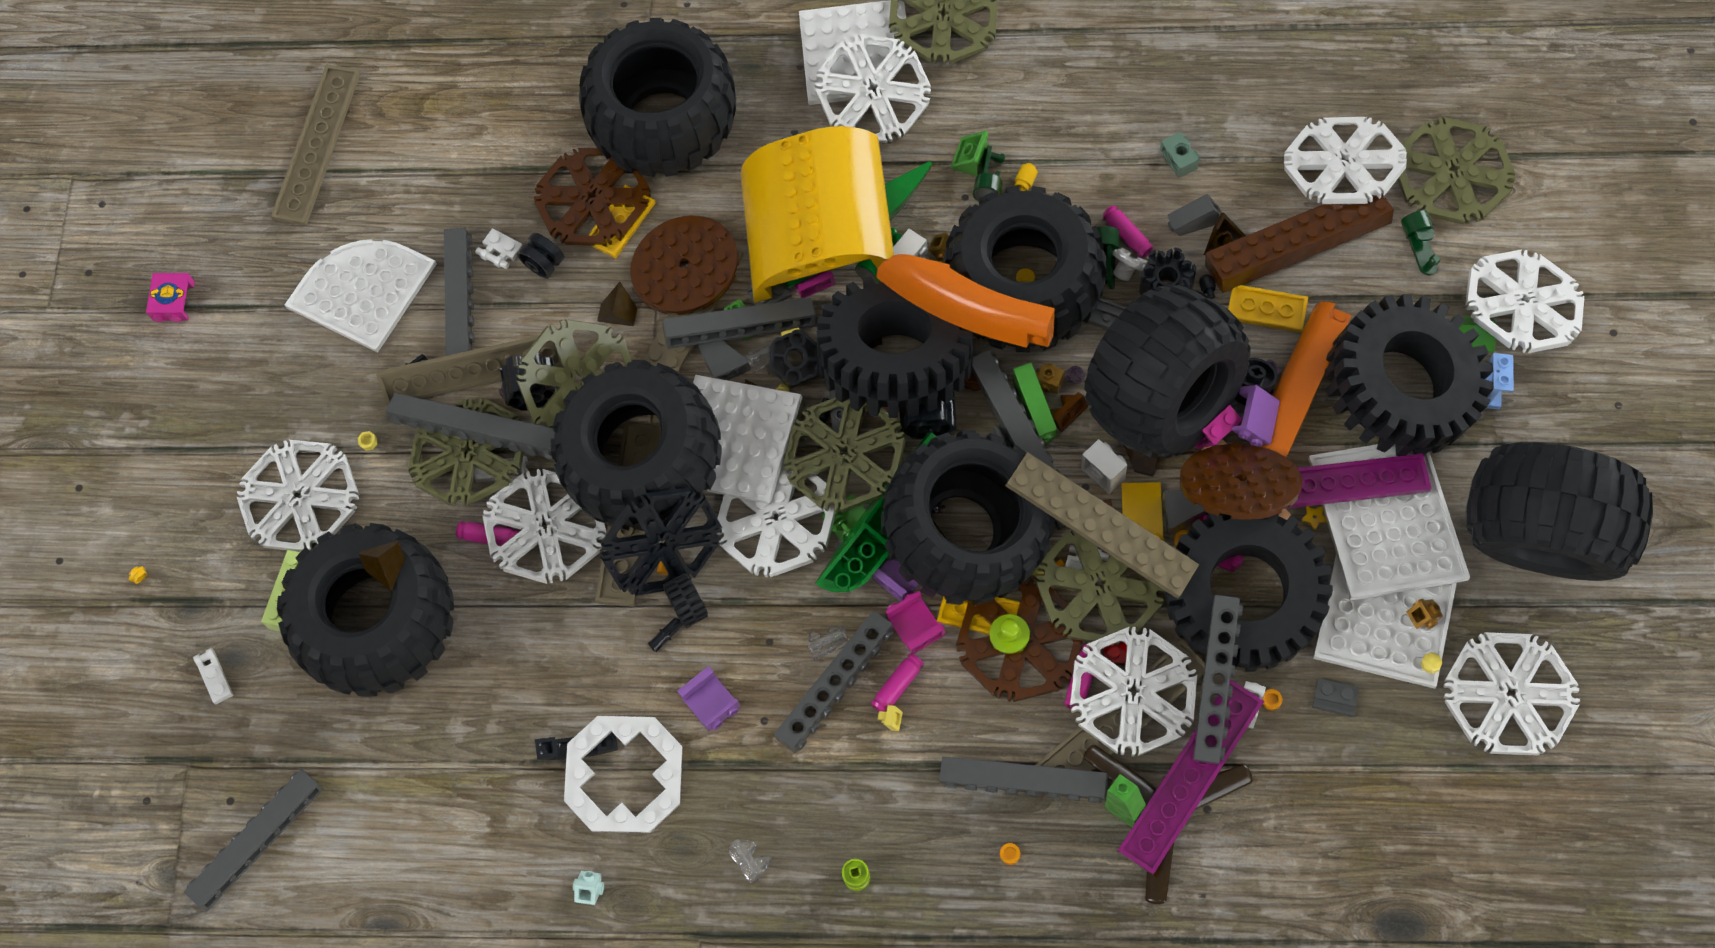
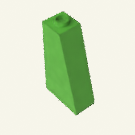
M1032 363L1014 368L1013 386L1020 402L1025 407L1028 420L1031 419L1035 426V434L1040 436L1045 443L1054 440L1057 437V428Z
M1119 774L1108 789L1105 809L1130 827H1133L1145 809L1146 804L1138 786Z

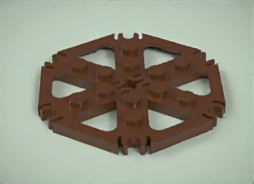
M578 148L580 154L573 149L574 155L572 157L564 153L565 160L560 156L538 182L537 188H535L536 194L541 195L534 196V203L550 235L554 239L562 235L560 241L562 244L565 243V245L607 246L605 238L612 245L611 238L614 235L621 241L619 233L624 238L648 207L649 199H643V196L651 197V191L643 175H640L637 169L633 172L638 181V185L634 188L613 187L626 170L617 167L615 162L609 158L606 165L593 178L584 160L587 156H604L598 148ZM566 167L576 186H552L549 182L560 168ZM595 194L596 196L595 198H589V195L593 196ZM546 205L571 206L558 222L552 221L546 210ZM625 205V207H635V209L624 223L619 224L615 221L609 206L623 207ZM591 214L599 229V233L595 236L576 235L577 230Z
M1032 578L1029 580L1028 586H1026L1027 581H1024L1017 589L1022 592L1017 616L1027 623L1030 630L1029 642L1023 651L1014 654L1002 653L993 647L990 636L978 639H970L968 637V631L974 615H981L992 625L998 617L1009 614L996 602L995 598L991 602L978 604L975 607L968 602L956 646H958L957 652L964 651L966 653L964 656L959 657L961 665L991 695L994 696L995 691L998 689L997 698L1000 699L1001 694L1006 692L1008 694L1007 701L1009 702L1012 699V694H1015L1013 702L1057 692L1059 688L1062 689L1063 684L1060 682V679L1065 678L1068 682L1071 680L1070 675H1073L1074 661H1077L1076 657L1079 655L1082 641L1071 639L1073 646L1069 660L1066 663H1060L1042 646L1069 639L1067 636L1072 631L1069 630V633L1063 636L1062 634L1066 629L1065 626L1061 625L1057 629L1054 628L1059 620H1056L1053 625H1051L1050 621L1035 625L1042 598L1038 588L1032 585ZM1051 587L1049 588L1051 599L1064 610L1069 604ZM1005 654L1000 675L996 680H990L976 666V662L979 660ZM1025 659L1046 678V682L1043 685L1027 689L1019 686Z

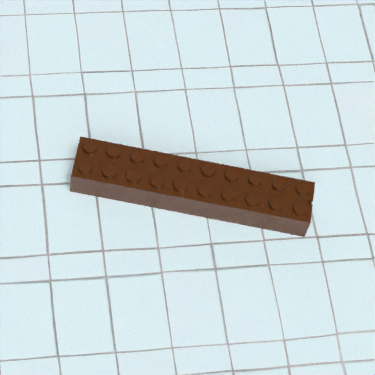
M1382 193L1380 199L1376 195H1372L1373 202L1368 201V204H1322L1206 252L1205 267L1221 292L1224 293L1392 223L1394 209L1388 200L1383 198Z

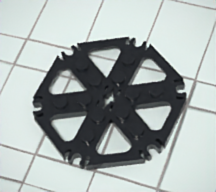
M689 487L650 492L645 493L648 500L641 495V503L635 504L634 501H631L633 509L627 504L602 540L601 546L606 551L600 552L602 556L600 558L620 590L622 589L623 592H626L628 589L630 594H635V596L664 591L663 584L684 573L690 579V574L693 578L697 576L720 544L721 538L716 533L722 532L720 522L707 498L700 491L696 494L693 488L689 489ZM678 498L677 504L662 523L653 507L654 503L661 499ZM701 507L708 519L706 524L685 528L698 508ZM629 517H636L645 534L618 538L617 533ZM704 546L694 561L689 564L685 563L678 551ZM639 556L625 574H620L613 563L616 559ZM661 561L668 572L667 578L661 581L645 583Z

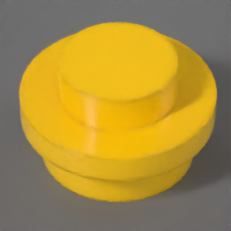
M1023 268L1017 272L1016 280L1017 282H1032L1035 280V274L1031 269Z
M143 566L134 567L129 572V581L135 584L140 583L147 576L145 568Z

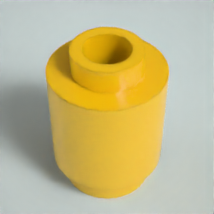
M1031 163L1022 164L1014 180V186H1019L1020 191L1031 189L1038 174L1036 167Z

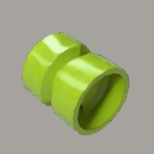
M851 859L844 864L842 877L846 887L852 891L864 890L870 882V873L866 863L859 859Z

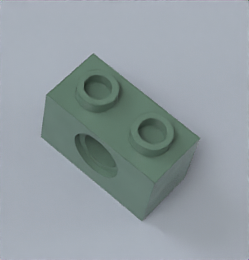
M1181 132L1161 141L1160 151L1178 178L1198 169L1200 157L1196 151L1192 150L1188 138L1184 137Z

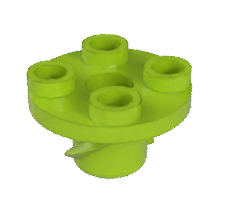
M1013 614L1002 615L990 627V641L996 650L1006 654H1014L1024 650L1029 642L1030 630L1027 623L1021 617Z

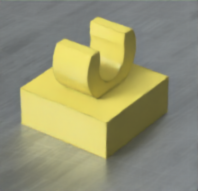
M888 705L886 712L879 711L877 719L882 720L881 723H884L891 731H899L903 712L896 706Z

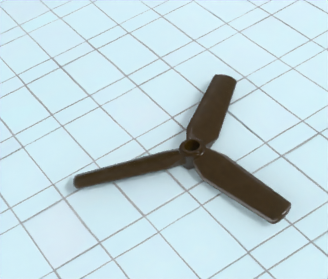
M1091 745L1085 751L1084 759L1099 772L1107 773L1108 779L1113 783L1121 774L1138 786L1147 806L1156 792V788L1150 782L1096 745ZM1242 764L1218 773L1196 809L1252 782V774L1248 766ZM1174 843L1154 874L1152 875L1147 872L1145 899L1151 904L1166 903Z

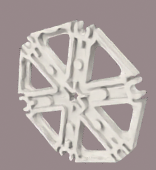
M858 34V37L856 35L853 37L855 42L850 43L846 38L845 45L841 41L816 74V79L822 80V83H815V92L830 126L832 127L835 123L834 126L855 127L871 107L880 126V132L876 134L879 142H892V134H896L898 139H900L901 132L904 137L928 107L930 98L924 97V94H930L931 85L915 50L911 53V46L907 50H903L904 41L900 42V39ZM868 45L887 47L890 50L876 70L865 49ZM845 55L849 58L857 76L831 73L830 69L840 56ZM910 64L917 75L919 83L911 84L891 80L903 65ZM870 83L871 85H873V87L877 86L876 95L875 92H873V90H869ZM829 93L854 96L840 115H835L832 112L826 98ZM889 101L912 103L916 109L905 123H899Z
M1367 117L1323 118V120L1318 119V126H1315L1312 122L1310 123V128L1306 125L1284 154V170L1305 197L1309 194V199L1311 200L1314 196H1318L1317 203L1368 204V201L1373 202L1372 195H1376L1379 199L1381 198V193L1385 196L1403 173L1407 164V152L1384 123L1380 127L1381 121L1372 124V118L1367 119ZM1334 125H1357V130L1346 143L1332 129ZM1378 135H1383L1392 145V148L1389 150H1366ZM1308 136H1311L1324 151H1300L1298 148ZM1393 168L1383 181H1376L1366 170ZM1298 170H1324L1316 181L1312 183L1307 182L1298 172ZM1346 177L1357 192L1334 193L1333 190Z
M1522 250L1484 256L1479 259L1477 265L1474 264L1471 267L1465 306L1468 305L1466 309L1474 310L1475 312L1470 316L1474 319L1473 321L1506 347L1510 348L1512 345V350H1515L1520 345L1523 348V353L1528 348V353L1568 346L1582 331L1583 291L1576 292L1575 290L1579 286L1578 283H1575L1576 280L1541 254L1538 257V254L1534 253L1532 257H1529L1527 250L1522 255ZM1511 259L1516 260L1518 263L1516 281L1497 268L1495 263ZM1539 268H1547L1551 273L1559 277L1562 283L1537 288ZM1478 279L1500 295L1487 298L1479 297L1477 295ZM1573 303L1575 305L1574 320L1565 319L1549 306ZM1513 314L1511 332H1505L1493 323L1490 318ZM1534 320L1556 337L1536 340L1532 335Z
M289 439L290 445L286 440L283 441V449H279L277 444L274 445V449L270 447L242 477L241 480L243 482H240L239 485L246 489L243 492L237 491V494L240 496V498L237 497L248 535L254 541L261 537L258 543L264 548L301 552L306 547L311 550L313 543L318 544L317 538L328 531L335 535L355 513L354 509H357V506L350 502L353 499L359 500L358 495H356L359 492L348 459L342 451L334 455L337 448L334 445L332 446V444ZM299 451L321 453L317 460L302 475L296 458ZM271 462H276L283 484L257 481V477ZM334 470H343L347 482L346 490L320 488ZM295 493H300L301 498L295 497ZM255 501L276 503L259 524L254 523L250 510L251 503ZM313 507L339 510L341 515L327 531H321ZM294 516L301 540L297 543L277 541L276 535Z
M784 465L781 467L770 504L738 498L756 514L728 522L726 517L730 502L737 497L724 495L717 518L722 526V532L716 534L719 536L724 535L721 541H719L721 548L751 574H753L754 570V574L757 576L761 569H764L765 577H773L813 563V560L808 556L811 555L813 559L817 560L818 557L814 552L816 550L825 551L821 544L827 548L834 523L835 505H831L829 511H826L824 506L822 510L806 496L792 500L795 487L789 483L787 476L791 475L793 471L786 472ZM817 475L808 477L817 486V490L814 493L818 496H823L826 482ZM825 512L822 530L818 535L811 534L797 522L798 520ZM774 514L779 516L777 521L773 519ZM761 534L753 558H746L734 547L736 542ZM783 536L800 550V554L796 558L776 563L775 560Z
M537 469V476L532 477L530 472L527 471V479H525L523 472L512 483H509V486L493 495L489 502H487V507L491 508L492 511H483V522L493 562L499 559L503 560L499 564L500 569L507 573L547 584L546 576H548L549 582L553 583V576L557 575L560 577V581H563V573H565L567 580L597 556L602 549L601 543L597 541L603 540L606 535V528L603 522L595 520L596 527L594 529L568 522L582 508L568 494L551 507L546 486L551 482L560 485L561 483L556 472L542 469L544 475L541 476V471ZM524 488L528 493L531 511L505 504L504 500L518 489ZM542 518H544V521L547 524V533H545V529H543ZM496 524H503L520 529L521 531L500 547L496 544L493 527ZM558 540L583 547L586 553L572 565L566 566L562 561ZM536 545H539L543 569L539 572H534L518 567L517 561Z
M1129 627L1086 644L1082 651L1087 654V657L1082 658L1079 655L1076 657L1077 661H1074L1070 707L1078 705L1071 709L1072 713L1076 711L1081 713V716L1076 718V723L1085 720V722L1078 724L1079 727L1116 754H1118V746H1121V755H1124L1125 748H1130L1132 750L1131 756L1134 757L1136 748H1138V756L1184 736L1186 732L1181 729V725L1185 724L1190 728L1194 721L1197 675L1189 677L1193 676L1196 672L1195 669L1191 671L1186 669V666L1191 664V660L1182 662V660L1188 659L1189 656L1149 629V637H1146L1147 630L1143 628L1142 635H1137L1135 632L1136 627H1133L1131 635H1129ZM1116 642H1124L1127 645L1125 671L1101 655L1100 650ZM1155 645L1172 657L1173 663L1146 674L1149 646ZM1088 672L1111 689L1083 699L1080 696L1081 676L1083 673ZM1135 681V687L1139 693H1136L1132 701V693L1128 689L1132 688ZM1178 684L1185 685L1187 688L1185 709L1183 711L1178 710L1156 693ZM1121 708L1119 736L1111 739L1094 726L1093 721L1098 717ZM1142 711L1167 729V734L1149 743L1142 742L1140 740Z
M1484 632V634L1478 636L1480 644L1470 639L1469 644L1467 641L1444 680L1447 683L1443 685V688H1449L1452 691L1451 694L1446 693L1444 695L1446 699L1444 701L1470 743L1473 737L1476 736L1474 746L1483 741L1486 744L1483 750L1485 752L1489 750L1491 745L1493 746L1489 754H1543L1545 752L1543 744H1547L1550 749L1557 746L1579 705L1574 704L1579 703L1580 699H1575L1571 696V693L1579 692L1577 682L1552 644L1549 650L1546 651L1547 641L1543 646H1539L1536 643L1538 636H1535L1530 642V637L1533 634ZM1495 644H1519L1522 647V653L1511 672L1495 649ZM1468 658H1474L1489 681L1460 680L1458 673ZM1544 660L1549 661L1562 680L1561 684L1530 682ZM1508 689L1516 692L1515 698L1507 696ZM1461 703L1492 704L1478 728L1471 727L1460 710ZM1533 705L1559 706L1563 709L1564 714L1554 731L1548 730ZM1511 715L1528 740L1525 746L1502 745L1499 742V736Z

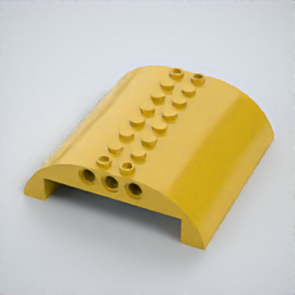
M846 126L819 128L760 147L743 163L741 168V184L753 301L755 303L772 298L771 286L871 259L878 269L884 260L886 261L894 255L879 139L876 134L864 129Z

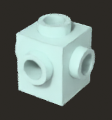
M592 871L580 872L578 879L575 878L573 882L574 902L595 905L599 895H602L604 891L601 873H594Z

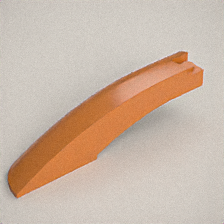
M897 254L891 256L886 261L884 260L877 270L876 277L897 294L921 309L966 330L1026 348L1029 342L1049 347L1053 338L1055 308L1016 299L988 289L952 270L949 264L908 254Z
M1320 302L1314 306L1272 394L1273 397L1280 401L1271 444L1262 445L1261 447L1275 451L1286 458L1291 451L1325 376V369L1331 363L1326 360L1328 352L1333 348L1334 340L1349 324L1352 316L1335 309V303Z

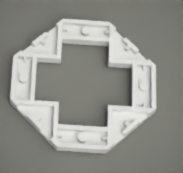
M597 716L567 743L564 802L592 832L651 833L680 805L683 747L655 717ZM611 732L625 746L641 733L667 760L652 774L665 790L636 817L623 803L619 804L606 816L581 789L595 775L582 759Z

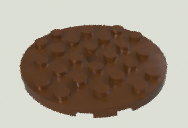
M690 215L677 217L658 225L642 239L632 257L630 267L631 281L640 299L650 308L667 314V312L677 313V315L690 314L699 308H707L727 292L736 277L735 272L737 266H739V252L731 233L719 222L704 216ZM681 262H689L686 267H680Z
M1234 442L1231 444L1214 445L1189 457L1180 471V488L1184 496L1192 504L1201 505L1204 507V511L1217 516L1222 513L1232 515L1231 519L1251 520L1271 517L1282 513V509L1287 506L1292 507L1297 502L1302 490V477L1293 462L1283 455L1263 447Z

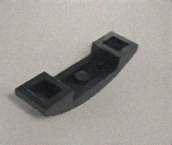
M611 732L585 757L617 751L616 736ZM574 737L535 739L537 760H566L567 743Z

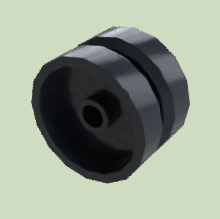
M532 233L526 241L528 245H522L517 252V257L532 272L540 277L549 279L555 271L554 266H559L565 256L548 238L539 233Z
M1249 358L1248 370L1241 387L1257 385L1272 395L1278 376L1276 369L1263 359ZM1238 392L1235 400L1246 406L1247 399Z

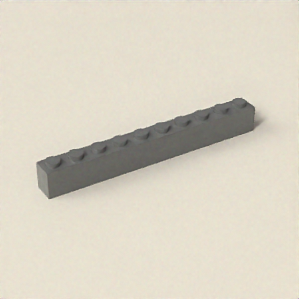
M990 350L974 356L971 372L1012 447L1014 448L1015 445L1019 446L1025 452L1030 453L1055 470L1052 465V456L1049 452H1045L1042 438L1035 434V426L1031 419H1027L1023 404L1018 403L1015 389L1008 385V377L1004 370H1000L996 355H992ZM1055 519L1054 524L1057 530L1066 527V525Z
M398 393L394 394L385 411L390 421L397 425L404 424L414 429L422 428L428 432L435 431L445 436H457L462 440L470 439L480 444H492L497 448L505 447L514 452L522 451L532 456L539 455L552 460L551 439H554L555 434L553 428Z

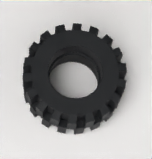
M684 573L663 584V589L684 627L688 628L708 617L707 609L688 575Z

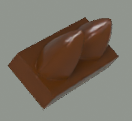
M1077 392L1075 395H1061L1063 407L1050 409L1056 428L1059 431L1063 432L1088 408L1085 397L1080 392Z

